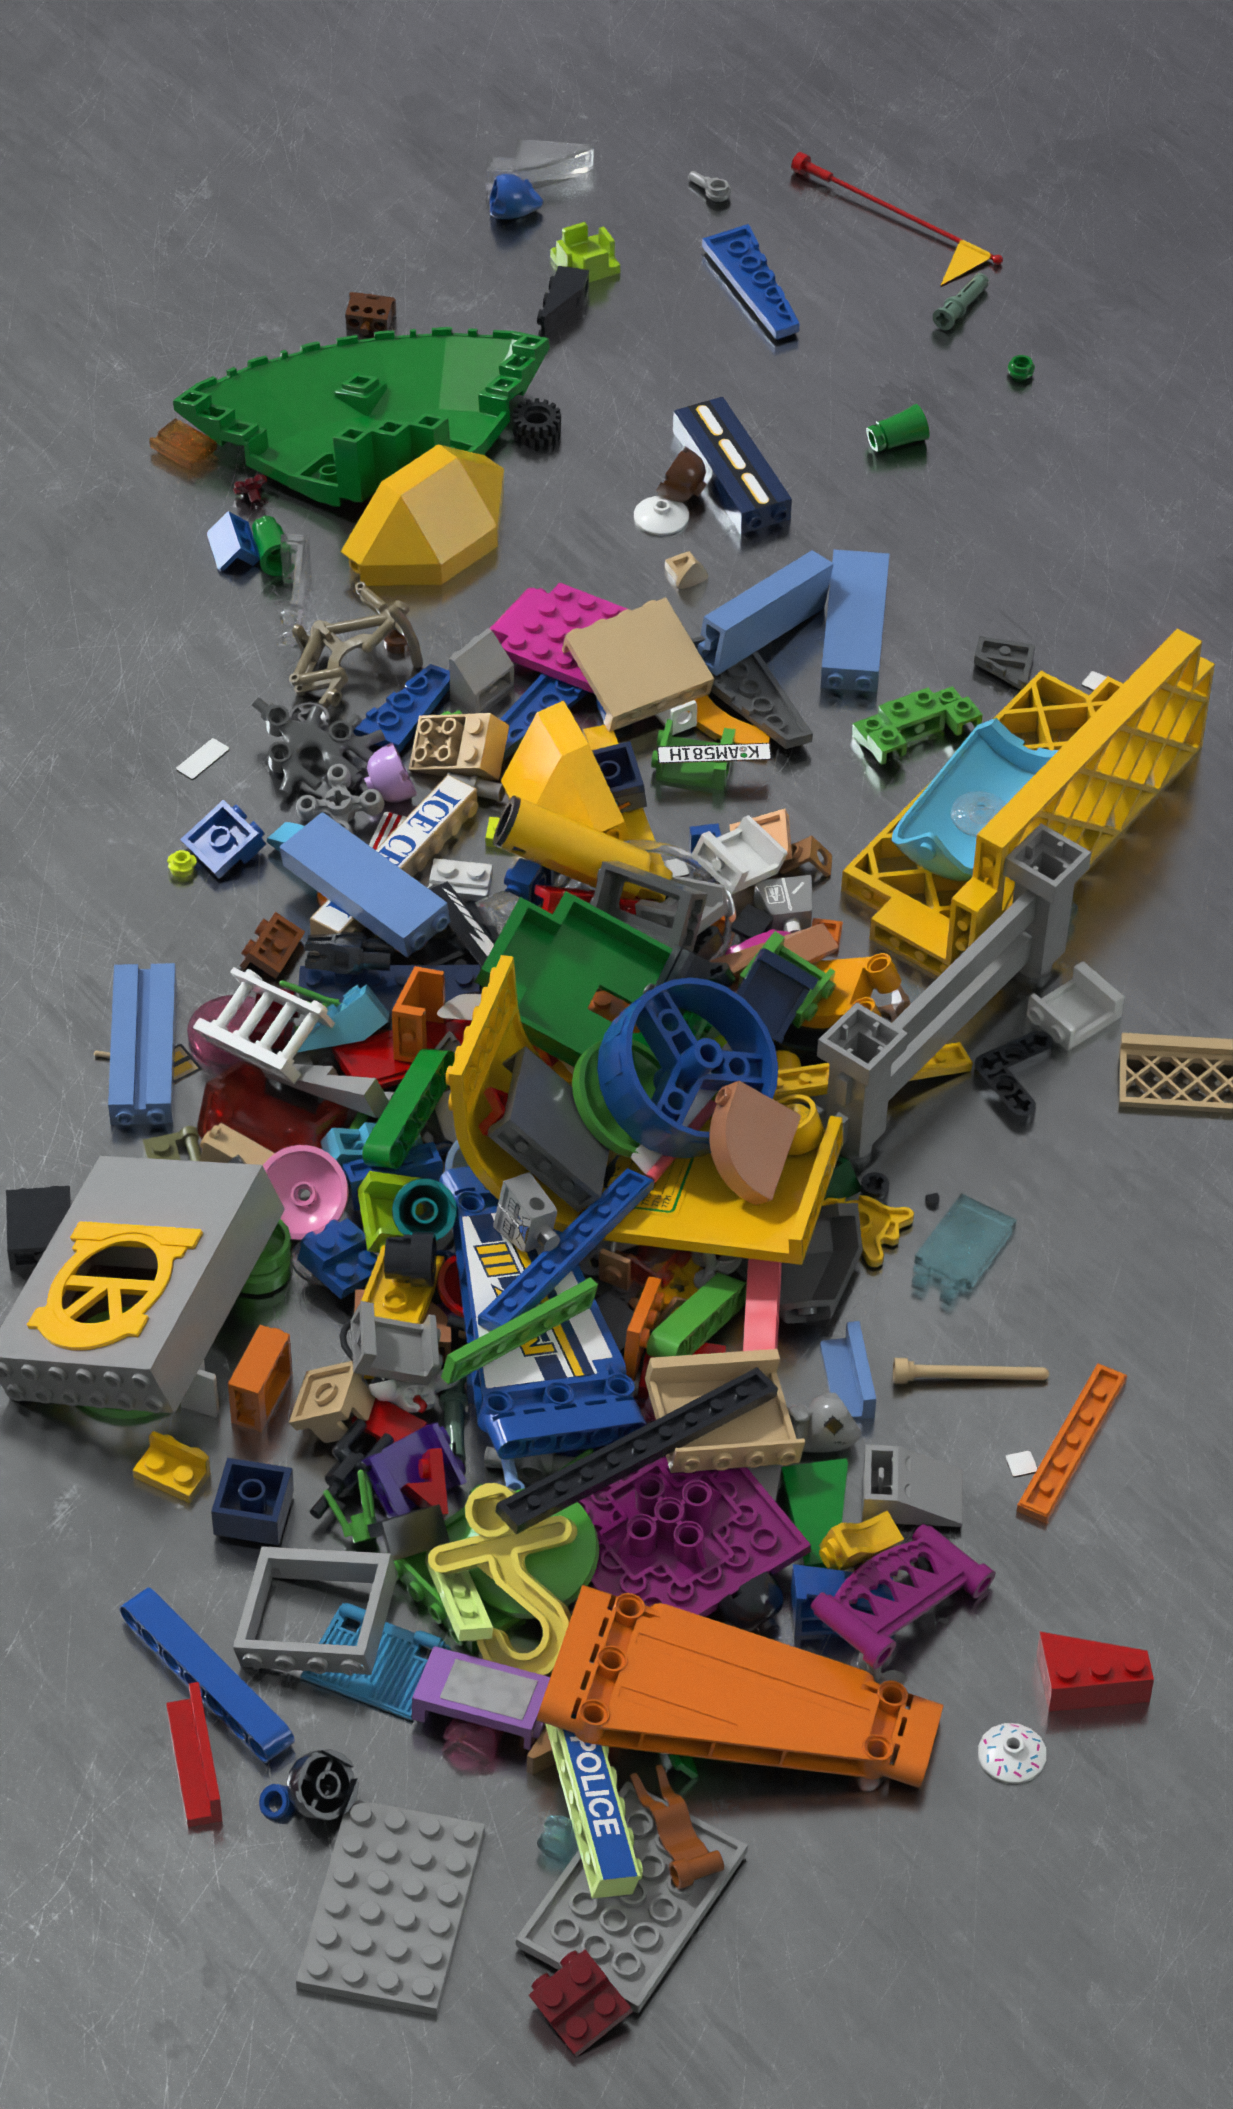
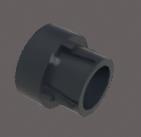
M413 1231L412 1235L404 1234V1237H387L384 1256L385 1279L403 1280L405 1283H410L411 1287H433L437 1259L436 1233Z

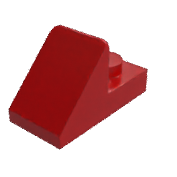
M442 1448L428 1449L422 1455V1459H419L418 1464L419 1476L421 1479H425V1482L407 1483L400 1491L420 1508L440 1504L444 1518L449 1513Z

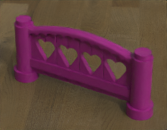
M922 1524L912 1536L913 1541L885 1550L867 1560L844 1581L834 1597L831 1594L820 1593L812 1602L811 1609L814 1611L815 1616L862 1653L863 1661L873 1669H877L887 1661L896 1647V1642L890 1638L961 1587L973 1598H978L991 1585L996 1572L985 1563L979 1565L932 1526ZM918 1557H925L930 1561L934 1573L915 1568L910 1563L917 1562ZM899 1570L909 1573L915 1587L895 1582L890 1576H897ZM878 1584H884L890 1588L895 1601L875 1596L870 1590H877ZM858 1598H864L869 1601L874 1615L855 1610L849 1604H856Z

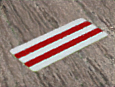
M384 812L369 846L376 850L406 819V816Z

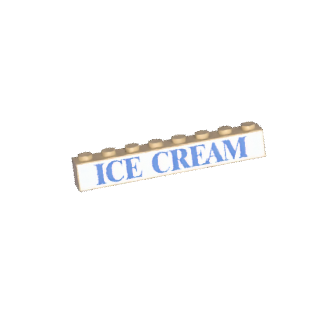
M447 775L384 840L376 851L413 877L417 872H421L425 868L428 860L435 853L438 854L442 850L445 842L451 836H455L459 832L463 823L476 814L478 810L477 789ZM329 899L310 918L311 935L361 932L365 928L363 924Z

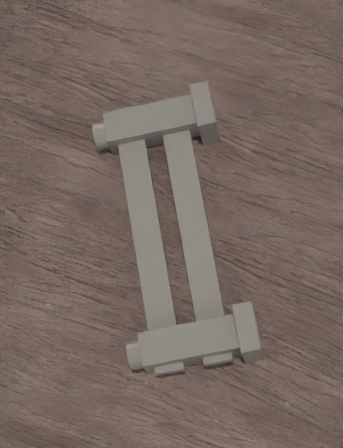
M1041 823L1005 858L1003 875L1015 881L1012 905L892 1023L856 1002L818 1039L817 1056L830 1064L825 1130L830 1116L843 1117V1144L839 1154L849 1159H860L871 1152L872 1144L885 1132L888 1101L1018 971L1030 978H1041L1050 973L1053 963L1065 952L1074 883L1089 869L1091 851Z

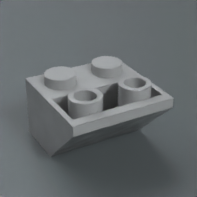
M489 628L480 635L475 636L466 646L454 652L449 658L450 699L473 714L481 712L514 686V664L493 631Z

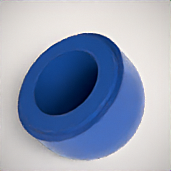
M271 1784L260 1795V1810L269 1819L288 1817L295 1809L288 1797L287 1786ZM280 1794L282 1806L278 1811L273 1812L269 1808V1802L272 1797Z

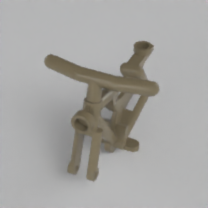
M358 582L355 585L356 592L360 595L362 604L367 605L377 615L333 624L317 620L311 627L310 636L307 635L302 625L295 624L292 629L293 636L303 653L294 673L289 676V681L295 686L294 691L298 696H303L306 692L328 688L318 704L326 709L330 705L336 707L340 703L342 698L341 689L349 680L345 669L340 667L343 657L355 648H362L365 653L371 652L393 629L398 630L405 637L413 666L420 668L423 665L419 640L409 619L406 617L410 608L400 600H396L392 606H388L364 582ZM380 626L373 634L363 633L344 642L336 636V634ZM326 646L332 652L328 660V667L324 670L314 671L320 655Z

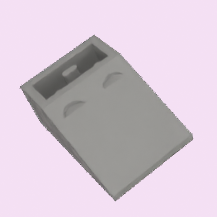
M865 1444L862 1522L888 1510L895 1524L962 1527L963 1469L900 1446Z

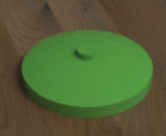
M632 1039L631 1049L634 1068L641 1086L651 1099L656 1090L653 1083L654 1074L662 1067L650 1048ZM602 1040L585 1050L575 1065L572 1078L574 1101L581 1119L592 1135L613 1152L631 1158L633 1152L639 1153L635 1150L639 1147L640 1143L633 1140L618 1125L607 1108L600 1090L597 1071L599 1049Z
M578 1502L552 1515L564 1516L576 1524L577 1536L575 1540L564 1546L528 1554L525 1559L528 1573L566 1606L578 1598L582 1585H589L599 1558V1540L596 1529L587 1512ZM471 1528L467 1538L478 1536L480 1534H477ZM479 1567L468 1570L480 1598L492 1609L514 1618H536L499 1587Z

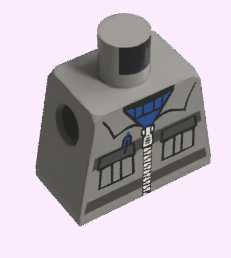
M528 1172L503 1181L493 1227L524 1252L542 1247L545 1251H551L560 1242V1237L553 1231L557 1209L533 1175Z

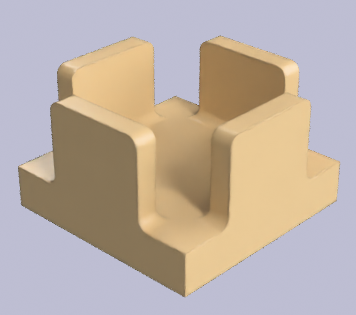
M353 1361L306 1371L289 1421L296 1431L309 1428L322 1442L329 1443L340 1440L346 1433L348 1428L342 1423V1420L348 1419L351 1411L358 1419L363 1421L369 1419L375 1397L362 1381L363 1374L353 1373Z

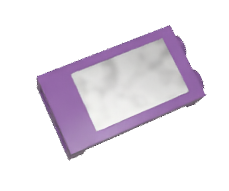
M434 1646L412 1697L411 1719L425 1723L428 1713L431 1711L524 1737V1749L531 1750L535 1738L538 1739L545 1728V1723L536 1719L550 1677Z

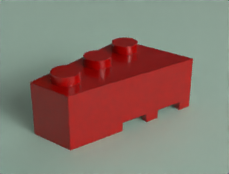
M1040 1631L1037 1659L1049 1712L1150 1702L1154 1677L1147 1650Z

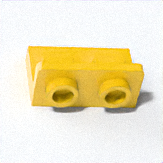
M152 1431L149 1435L150 1447L132 1470L133 1478L187 1503H191L211 1475L209 1456L201 1449L184 1445L168 1434L162 1435Z

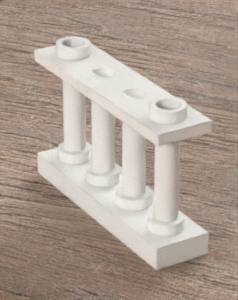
M233 967L230 973L241 985L217 1020H213L210 1023L199 1018L193 1026L194 1030L206 1042L295 1084L301 1073L293 1066L295 1062L293 1058L317 1022L333 1028L335 1022L327 1015L329 1010L315 1000L309 1003L262 981V978L251 970L247 969L246 972H243ZM254 991L262 995L238 1031L235 1030L233 1033L229 1032L227 1026L250 992ZM275 1001L283 1005L284 1007L261 1041H256L255 1044L250 1042L249 1036L272 1002ZM295 1011L305 1015V1019L285 1049L277 1054L273 1053L272 1045Z

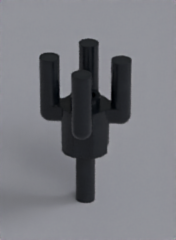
M356 1419L332 1449V1453L338 1461L326 1474L325 1482L329 1485L327 1490H329L334 1500L338 1496L343 1498L346 1496L351 1497L359 1488L358 1471L363 1470L365 1474L372 1470L371 1465L366 1466L361 1460L373 1454L382 1453V1449L394 1443V1438L391 1435L384 1433L368 1454L364 1456L363 1453L369 1447V1444L366 1440L359 1437L367 1428V1424L361 1419ZM324 1494L310 1509V1514L316 1519H320L330 1507Z

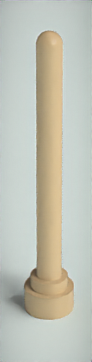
M908 1358L893 1359L894 1384H907L908 1381H914V1378L1046 1380L1049 1377V1371L1044 1367L914 1365V1361H908Z

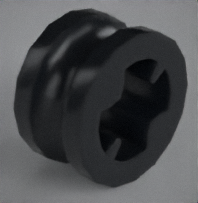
M878 1172L866 1174L861 1181L860 1194L869 1196L881 1203L887 1199L889 1193L888 1178ZM876 1186V1189L880 1187V1190H874V1187L872 1189H869V1187Z

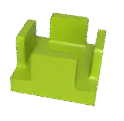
M585 222L563 228L562 240L556 241V247L550 249V257L557 266L589 270V283L620 273V263L615 258V241L604 226L599 228L598 234L588 237V225Z

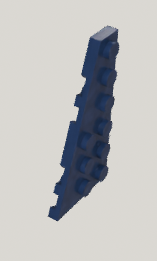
M391 965L390 971L363 970L359 975L339 974L300 966L298 986L329 998L339 999V1002L343 1003V996L356 985L361 989L367 984L387 1011L392 1013V1009L415 966L444 971L446 1003L458 995L481 991V985L474 982L481 970V965ZM298 993L300 999L310 1002L315 1000Z

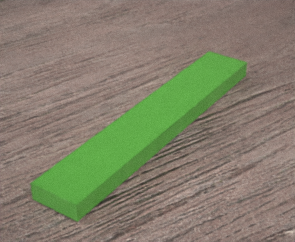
M590 1277L448 1354L441 1378L448 1385L591 1308L598 1284Z

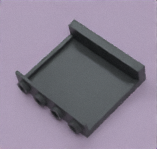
M525 1046L503 1061L502 1065L512 1073L505 1112L502 1119L489 1127L487 1136L574 1210L580 1212L601 1198L610 1149L599 1142L584 1124L574 1101L572 1086Z

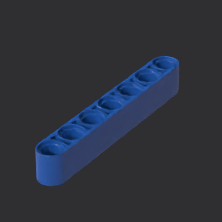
M147 1587L120 1606V1613L128 1626L188 1687L189 1683L199 1682L202 1701L262 1762H269L295 1742L292 1731L287 1724L153 1589Z

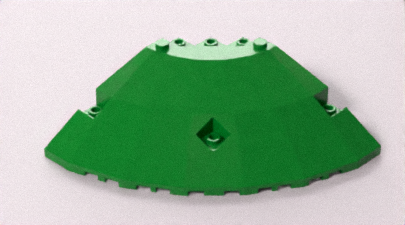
M452 327L432 328L431 334H416V329H410V335L395 336L394 330L374 332V338L358 340L357 335L336 338V344L320 346L319 341L301 345L300 352L288 355V352L283 350L280 351V357L268 360L266 355L248 360V367L239 371L234 367L226 370L227 376L217 380L216 377L212 376L198 382L174 399L173 406L174 411L220 446L225 445L227 442L233 443L236 446H244L246 466L315 501L327 503L332 507H340L349 499L352 502L365 501L376 492L383 480L438 444L485 455L510 422L509 401L516 395H525L550 348L549 338L507 330H493V335L478 334V329L472 328L468 329V334L453 333Z

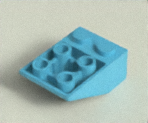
M367 984L361 989L356 985L343 996V1003L337 1007L334 1004L327 1007L329 1010L327 1015L335 1022L333 1028L317 1022L298 1052L364 1041L388 1022L389 1012Z

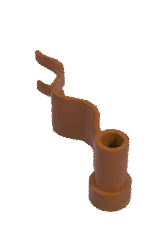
M662 1764L655 1766L661 1795L668 1802V1807L663 1802L655 1801L649 1796L637 1773L630 1774L629 1776L639 1802L653 1814L664 1849L674 1860L669 1863V1872L675 1887L680 1890L693 1885L694 1880L723 1871L724 1861L718 1850L708 1852L704 1843L697 1837L682 1796L674 1793L668 1782Z

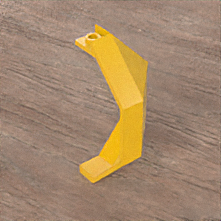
M439 444L380 483L340 552L349 558V567L355 573L360 574V582H364L366 586L444 584L498 547L504 494V468L485 455Z
M561 701L537 712L501 779L508 800L515 795L623 841L630 838L622 814L590 745L566 703Z

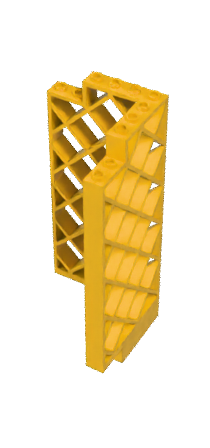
M1176 629L1124 684L1107 676L1090 695L1062 682L1056 677L1040 671L993 719L997 718L1012 734L1036 731L1039 744L1023 745L1028 749L1037 751L1040 747L1048 750H1058V752L977 834L972 878L968 882L950 880L935 875L917 865L918 869L878 872L876 862L880 858L906 856L891 841L893 830L927 786L842 871L841 891L878 911L871 918L869 939L939 977L1012 905L1015 881L1003 875L1005 858L1041 823L1091 851V865L1203 745L1215 664L1200 657L1202 641ZM1040 697L1056 705L1043 707ZM1081 727L1068 741L1052 742L1049 730ZM1149 776H1151L1153 786L1146 783ZM1110 817L1112 818L1114 828L1107 825ZM959 890L952 897L951 905H939L936 892ZM924 893L927 906L911 898L908 894Z

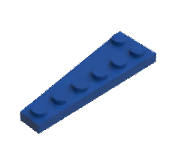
M748 224L702 238L704 250L775 339L799 332L800 323L788 300L785 298L781 286L777 285L773 270L769 269L767 259L761 253L759 243Z
M542 673L500 719L509 725L503 760L518 749L537 712L561 701H564L568 709H570L590 692Z

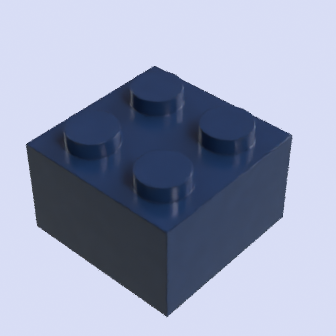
M227 1458L211 1511L213 1535L279 1545L294 1493L292 1468Z

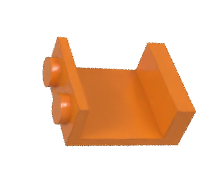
M416 966L412 970L392 1009L394 1060L413 1063L418 1052L423 1048H427L426 1020L445 1023L446 1018H441L437 1015L439 1009L445 1004L444 971Z

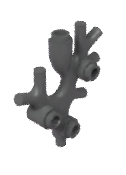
M257 698L252 704V707L261 713V719L266 722L268 733L275 737L284 736V742L278 741L270 745L268 749V765L274 772H284V778L278 792L286 797L290 795L296 781H303L314 791L322 784L321 780L300 764L299 754L304 748L316 747L322 752L327 771L335 764L345 765L351 774V784L347 789L356 790L362 784L364 776L361 775L362 771L343 757V752L350 750L368 764L369 759L374 754L369 750V747L385 740L381 729L364 736H356L353 733L354 729L362 723V719L355 713L347 721L340 720L332 723L328 732L321 730L319 727V720L323 710L318 706H312L307 720L299 722L289 717V712L284 706L274 705L273 703L268 705L261 698Z

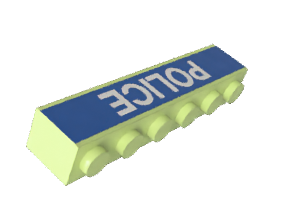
M572 1713L571 1718L575 1719L576 1714ZM545 1723L592 1899L633 1894L638 1881L642 1879L643 1869L640 1859L636 1858L634 1854V1835L632 1829L627 1827L624 1818L625 1802L623 1797L618 1796L616 1770L613 1766H610L608 1760L609 1747L584 1743L576 1737L575 1733Z

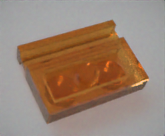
M176 418L158 431L155 438L151 437L149 439L152 449L190 470L194 468L196 462H202L217 450V443Z

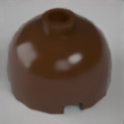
M685 446L666 472L665 481L663 483L660 482L655 493L680 503L687 502L693 495L699 497L707 485L703 481L706 468L701 457Z

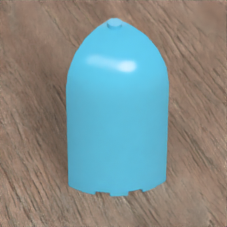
M997 718L977 725L901 818L893 830L891 841L909 859L925 870L950 880L968 882L973 876L977 834L1058 750H1048L1040 747L1037 751L1028 749L1023 746L1025 741L1012 734Z

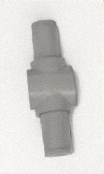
M487 1446L484 1454L485 1468L503 1469L501 1459L497 1455L495 1448ZM557 1453L516 1458L514 1461L518 1478L525 1483L534 1484L557 1472L576 1458V1456L557 1455Z

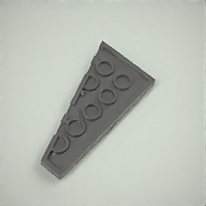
M700 636L691 640L696 649H698V644L706 638ZM757 651L717 676L711 672L714 677L711 692L785 749L812 742V731Z

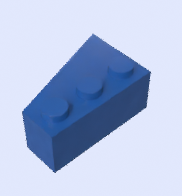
M793 1564L790 1605L794 1636L837 1634L814 1615L811 1604L822 1592L827 1595L831 1594L834 1597L844 1581L853 1572ZM878 1584L877 1590H870L875 1596L895 1601L890 1588L884 1584ZM858 1598L856 1604H849L855 1610L874 1615L869 1601L864 1598Z

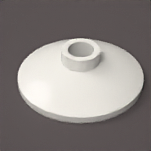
M653 496L641 501L636 506L634 521L642 531L648 534L668 536L678 533L685 528L689 521V511L683 503L671 501L661 496Z

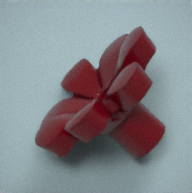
M258 474L254 478L246 479L245 482L238 481L234 483L235 488L233 491L235 495L248 494L252 504L261 501L259 490L268 482L267 476Z

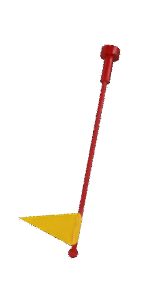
M798 152L792 160V171L800 175L808 172L828 183L832 181L958 243L941 285L989 259L993 260L995 265H1000L1003 262L1001 255H993L834 177L833 173L811 163V157L805 153Z

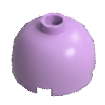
M390 743L374 752L367 764L369 776L364 778L368 789L378 790L382 794L383 800L390 803L402 802L416 796L415 787L394 744Z

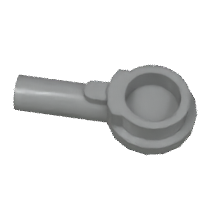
M696 171L689 173L688 179L706 189V196L715 202H722L730 197L731 187L726 180L718 179L717 177L712 179L704 177Z

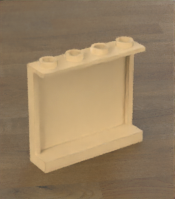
M667 598L658 601H648L642 607L634 610H624L615 617L607 620L600 619L583 629H573L564 638L562 652L563 654L571 652L606 712L604 724L609 732L703 697L711 692L714 677Z
M777 1349L650 1358L645 1381L656 1420L756 1367L778 1387L775 1398L681 1448H675V1451L667 1454L666 1458L671 1473H692L702 1470H726L728 1468L741 1467L756 1468L767 1465H790L800 1462L805 1439H796L777 1375L780 1362Z

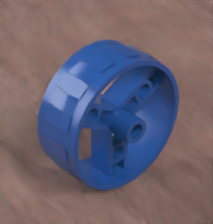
M689 977L673 979L658 985L651 991L648 990L620 1012V1015L614 1019L604 1034L599 1049L597 1071L600 1090L607 1108L618 1125L633 1140L656 1153L685 1159L711 1153L710 1132L697 1131L682 1125L699 1089L719 1091L726 1085L741 1081L773 1099L777 1087L778 1062L775 1046L768 1028L759 1014L743 997L721 984L706 979ZM677 1007L693 1012L711 1023L725 1038L732 1051L722 1050L720 1045L710 1038H703L697 1041ZM635 1024L662 1067L654 1074L653 1083L656 1090L651 1099L641 1086L634 1068L631 1048Z

